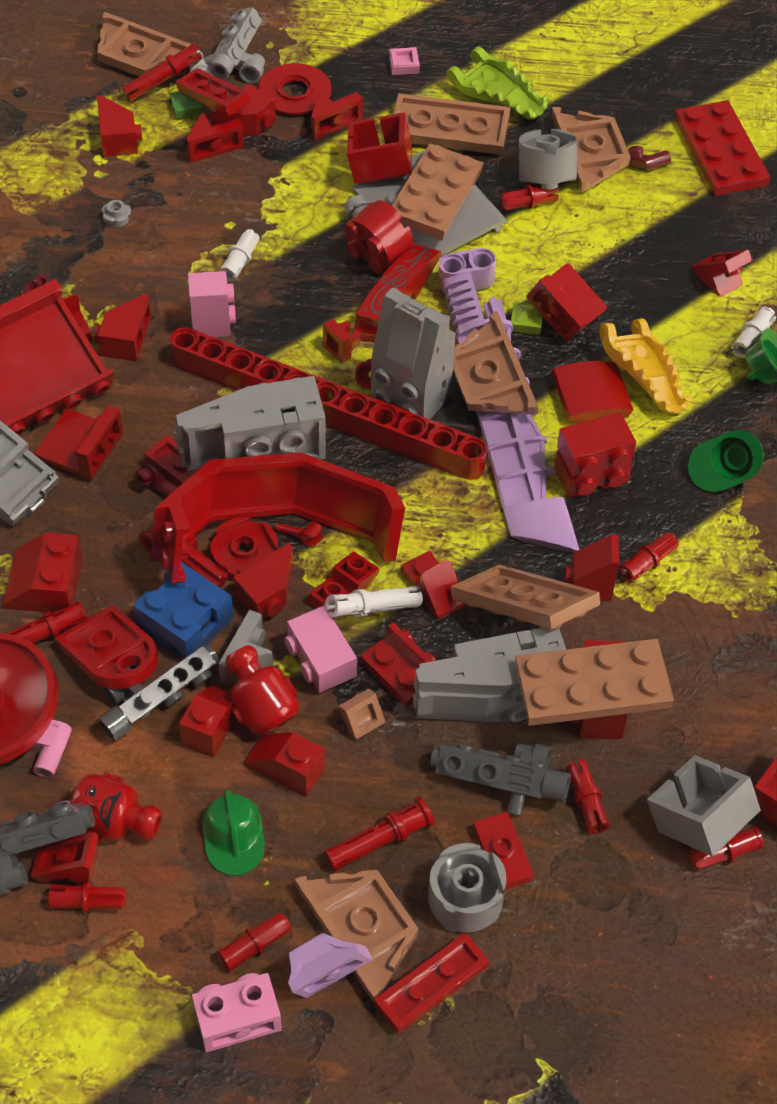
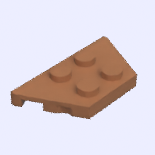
M105 12L102 17L103 27L100 30V43L98 44L97 55L99 62L136 76H141L164 62L166 56L170 54L174 56L190 46V43Z
M552 107L551 116L556 129L571 132L576 136V181L581 192L590 189L629 165L630 154L614 117L593 115L583 111H578V115L575 116L561 113V107Z
M498 311L493 312L489 316L490 321L479 331L475 328L466 336L463 343L457 344L454 348L453 373L468 411L538 414V405Z
M378 870L359 871L352 875L335 873L330 874V878L307 880V876L298 877L295 879V887L327 935L367 947L372 961L353 971L372 1002H374V999L382 994L417 938L418 927Z

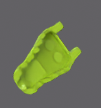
M479 46L470 52V57L476 65L468 72L463 74L456 66H452L446 71L449 81L461 93L472 98L510 107L511 110L525 119L533 120L542 115L547 109V95L540 97L536 90H532L531 83L525 79L523 72L518 74L515 65L512 67L508 60L497 59L489 55Z

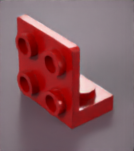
M566 263L551 276L545 275L526 295V298L566 343L607 309L605 303L569 263Z
M108 405L102 415H98L95 419L66 409L35 451V456L41 461L92 480L123 435L120 409Z

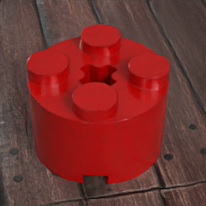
M376 200L374 203L372 201L344 225L345 234L349 242L346 245L348 252L356 259L361 257L366 260L370 268L377 274L386 270L401 254L413 245V234L409 226L404 228L399 222L402 218L401 214L390 204L382 200Z

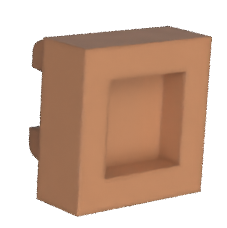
M370 689L355 695L352 699L338 706L349 735L355 739L362 737L385 723L376 693Z

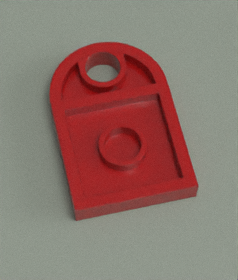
M114 604L55 637L57 647L96 684L105 688L122 689L137 685L150 677L158 665L159 658L153 639ZM130 666H138L132 670H125Z

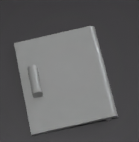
M425 150L412 156V171ZM411 174L401 178L379 179L372 183L362 182L354 186L353 191L356 195H363L366 201L369 200L374 203L376 200H382L392 206ZM474 184L443 240L411 229L413 244L439 250L443 256L492 229L495 232L501 231L502 224H507L508 220Z

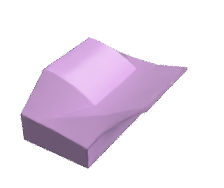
M322 933L289 952L291 974L288 984L292 993L308 998L372 961V957L366 946L342 941Z

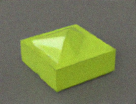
M514 301L511 323L514 327L513 332L540 335L543 319L540 312L532 303Z

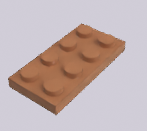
M398 93L394 114L406 113L412 144L429 145L430 143L444 148L503 155L510 107Z
M429 143L392 204V207L402 216L399 222L404 227L409 226L412 230L443 240L481 174L484 162Z
M500 564L451 586L453 600L466 603L469 607H480L489 610L495 615L513 617L518 622L536 624L544 630L558 629L563 623L573 618L586 615L587 611L600 605L599 592Z
M658 639L516 655L515 667L528 726L669 709L674 704Z

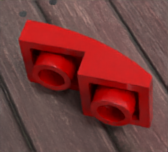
M353 551L332 567L331 577L309 593L307 603L317 609L325 605L326 598L329 595L350 594L358 589L366 590L378 575L380 569Z

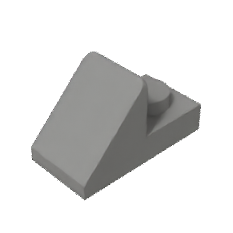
M249 610L218 664L221 683L227 685L239 681L236 674L228 670L225 660L228 655L246 645H251L256 649L258 663L261 668L269 665L273 666L272 652L261 647L266 635V630L263 629L262 614Z

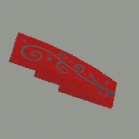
M413 244L401 254L385 271L355 314L357 322L378 328L384 295L391 288H397L401 293L416 300L442 256L441 251Z

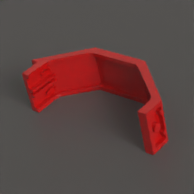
M302 452L212 459L155 507L151 562L160 561L162 569H167L172 583L186 582V575L181 561L188 560L187 554L189 549L186 542L208 523L215 520L281 514L300 515L369 540L375 545L383 562L396 561L405 507L395 487Z

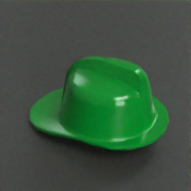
M766 328L763 330L759 341L747 351L745 356L750 367L747 371L748 380L757 378L762 384L771 385L777 382V333L772 329Z
M743 430L729 431L712 438L696 447L690 455L688 463L689 476L696 486L710 492L723 491L753 478L760 471L764 459L762 445L757 437Z
M230 789L225 790L224 795L219 796L208 805L203 814L202 826L205 850L209 862L217 871L226 875L240 876L251 872L259 865L264 855L265 841L261 814L257 805L250 799L239 794H233Z

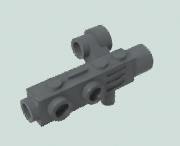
M209 645L202 646L145 688L140 683L122 689H110L100 686L102 692L112 704L117 705L121 701L124 703L118 707L114 706L97 719L99 727L109 740L115 742L132 730L133 725L162 704L169 708L185 696L182 690L191 683L197 688L212 676L209 670L219 662L218 655Z
M444 743L441 744V747H434L430 761L431 767L436 768L435 773L511 791L507 811L517 815L522 814L525 795L565 802L571 779L570 773L550 769L552 747L536 744L534 747L518 743L514 756L507 755L503 757L499 756L500 753L480 748L479 750H473L472 746L458 743V746Z
M69 800L61 801L52 805L48 812L36 815L35 811H26L17 815L13 821L4 820L0 825V896L11 893L12 888L28 883L26 868L22 862L18 863V852L85 834L87 828L95 826V819L89 804L83 806L82 803L71 804Z

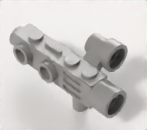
M252 7L240 9L231 16L232 23L222 31L224 37L214 54L205 57V63L209 65L207 68L209 74L226 81L233 68L239 70L240 78L248 84L259 82L264 72L265 59L260 54L254 53L251 55L245 52L262 22L258 12Z

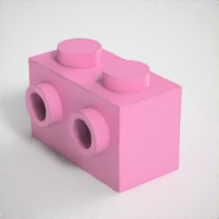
M226 271L188 273L193 329L212 337L231 336L230 324L236 323L235 305H228V303L235 302L233 284H227Z
M325 605L287 621L288 636L284 638L289 653L292 656L297 655L301 661L300 668L305 680L308 683L313 682L319 693L357 677V657L333 618L328 615L329 611H326Z
M257 973L241 976L237 982L223 986L211 984L200 989L199 993L192 994L194 1011L206 1053L282 1031L281 1015L268 973L262 975Z

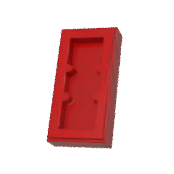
M508 811L473 822V830L481 849L490 854L494 853L501 860L505 868V890L534 880V873Z

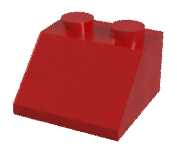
M45 532L17 548L5 592L3 609L35 612L50 611L52 613L73 604L83 562L79 535Z

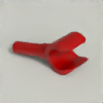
M311 521L305 529L280 523L276 525V531L299 537L302 543L310 548L316 546L324 537L323 534L319 533L322 530V526L315 521Z

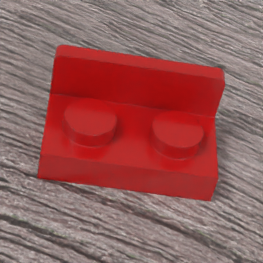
M394 622L387 626V636L360 655V663L405 708L412 705L414 701L412 695L416 694L413 682H415V670L419 668V664L437 661L431 653L424 652L416 645L413 636L407 630H401Z

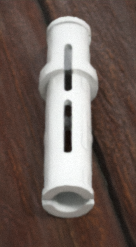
M418 586L378 591L358 589L350 594L329 595L325 601V609L330 611L328 615L331 618L342 615L363 617L367 616V613L417 608L421 606L423 596L422 592L413 593L420 590Z

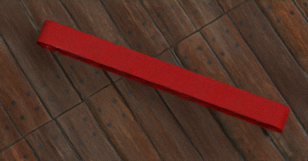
M191 328L176 329L170 336L172 359L175 366L234 390L261 383L315 376ZM315 376L325 414V425L464 479L473 480L484 474L487 446L483 440Z

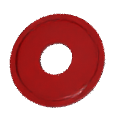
M301 63L283 64L269 70L261 78L258 88L275 99L276 112L287 115H302L313 112L320 90L328 98L331 95V83L326 74L316 67ZM293 81L301 82L307 87V91L300 96H289L282 89L285 84Z

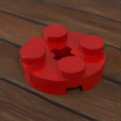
M249 517L233 518L221 524L216 530V536L213 538V541L211 540L210 544L211 558L216 565L227 572L228 579L233 582V576L278 549L277 536L274 530L263 521L259 524L251 522ZM240 544H244L246 547H253L249 552H239Z

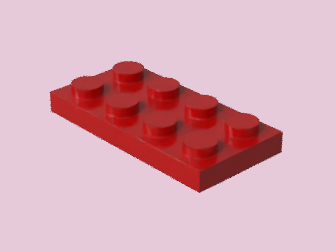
M729 100L677 109L675 111L674 119L714 196L769 186L771 177Z

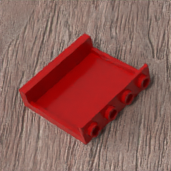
M57 279L0 305V421L17 435L23 434L26 431V427L36 422L43 424L52 419L56 412L64 408L73 409L80 405L84 398L92 394L94 396L101 395L111 387L114 371L112 368L109 370L105 368L62 299V287Z

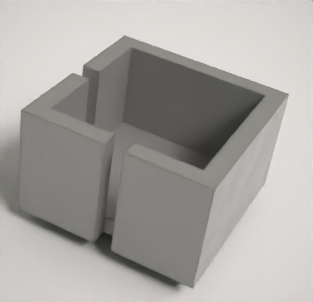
M696 755L674 774L685 807L684 809L675 783L669 779L647 799L659 833L712 857L761 811L749 776L726 767L721 770L719 764Z

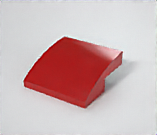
M578 362L555 367L551 371L567 420L585 422L599 418L600 415L608 416L619 412L622 413L624 418H628L632 413L633 407L615 362Z

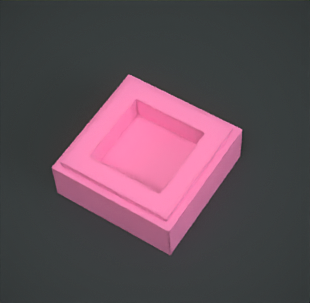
M417 48L389 49L392 75L419 74L420 65Z

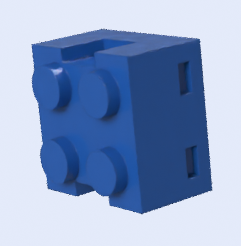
M181 562L186 575V582L172 583L167 571L164 574L165 583L158 590L147 591L133 604V611L137 626L154 641L184 660L202 646L208 645L233 619L232 596Z

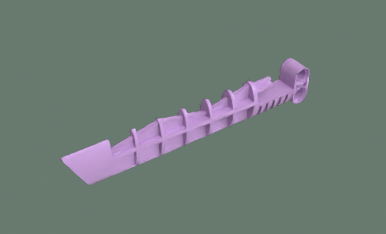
M486 248L449 253L442 256L439 260V287L446 295L445 300L451 313L450 318L453 321V328L456 330L455 336L458 344L463 343L466 336L475 328L479 331L490 321L489 316L498 311L511 341V333L514 327L511 321L506 320L501 300L491 297L489 302L483 303L487 319H484L476 290L488 288L495 281L496 256L491 250ZM514 348V351L519 360L522 354L519 349ZM476 411L511 537L549 549L570 553L578 551L579 546L565 499L563 497L546 498L545 477L553 475L556 469L553 466H545V444L547 439L541 434L532 418L537 414Z

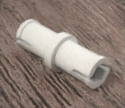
M761 307L753 319L743 325L740 336L731 345V349H735L732 353L736 357L746 358L745 354L759 341L763 330L769 328L775 322L776 316H773L775 312L771 308Z

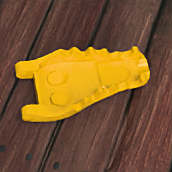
M643 318L633 320L631 323L633 335L617 337L613 323L600 324L599 334L605 352L647 391L658 409L667 414H676L684 411L691 397H683L682 388L678 386L680 375H677L676 372L678 364H671L673 354H668V347L660 343L652 335L647 321Z

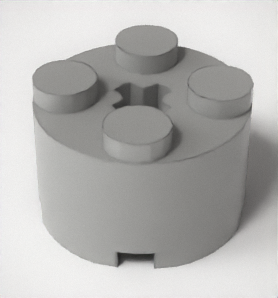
M551 129V134L541 135V130H534L520 136L519 181L540 183L543 189H555L558 187V183L577 179V140L573 133L565 130Z
M461 843L448 847L439 855L430 871L429 906L435 918L447 931L476 932L488 927L499 918L506 888L505 868L501 860L494 853L490 854L480 849L481 846Z

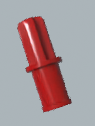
M527 185L521 190L502 193L500 204L504 210L526 206L531 209L537 204L557 202L559 195H553V193H558L559 190L558 187L555 189H543L541 186L532 187Z
M669 532L664 533L650 545H642L636 555L619 566L621 576L627 582L633 583L651 568L656 569L663 558L678 548L679 541L673 533Z
M752 826L747 830L738 832L713 857L695 848L689 851L690 861L697 870L723 861L732 863L737 856L762 849L764 841L759 829L756 826Z
M85 882L84 885L76 886L51 884L50 890L52 891H49L48 898L50 909L76 908L89 913L91 908L122 909L126 905L127 894L126 889L123 887L92 886L91 882Z
M277 913L252 930L248 927L244 930L245 934L217 951L221 962L231 972L256 954L261 956L264 954V948L291 931L290 922L284 914Z

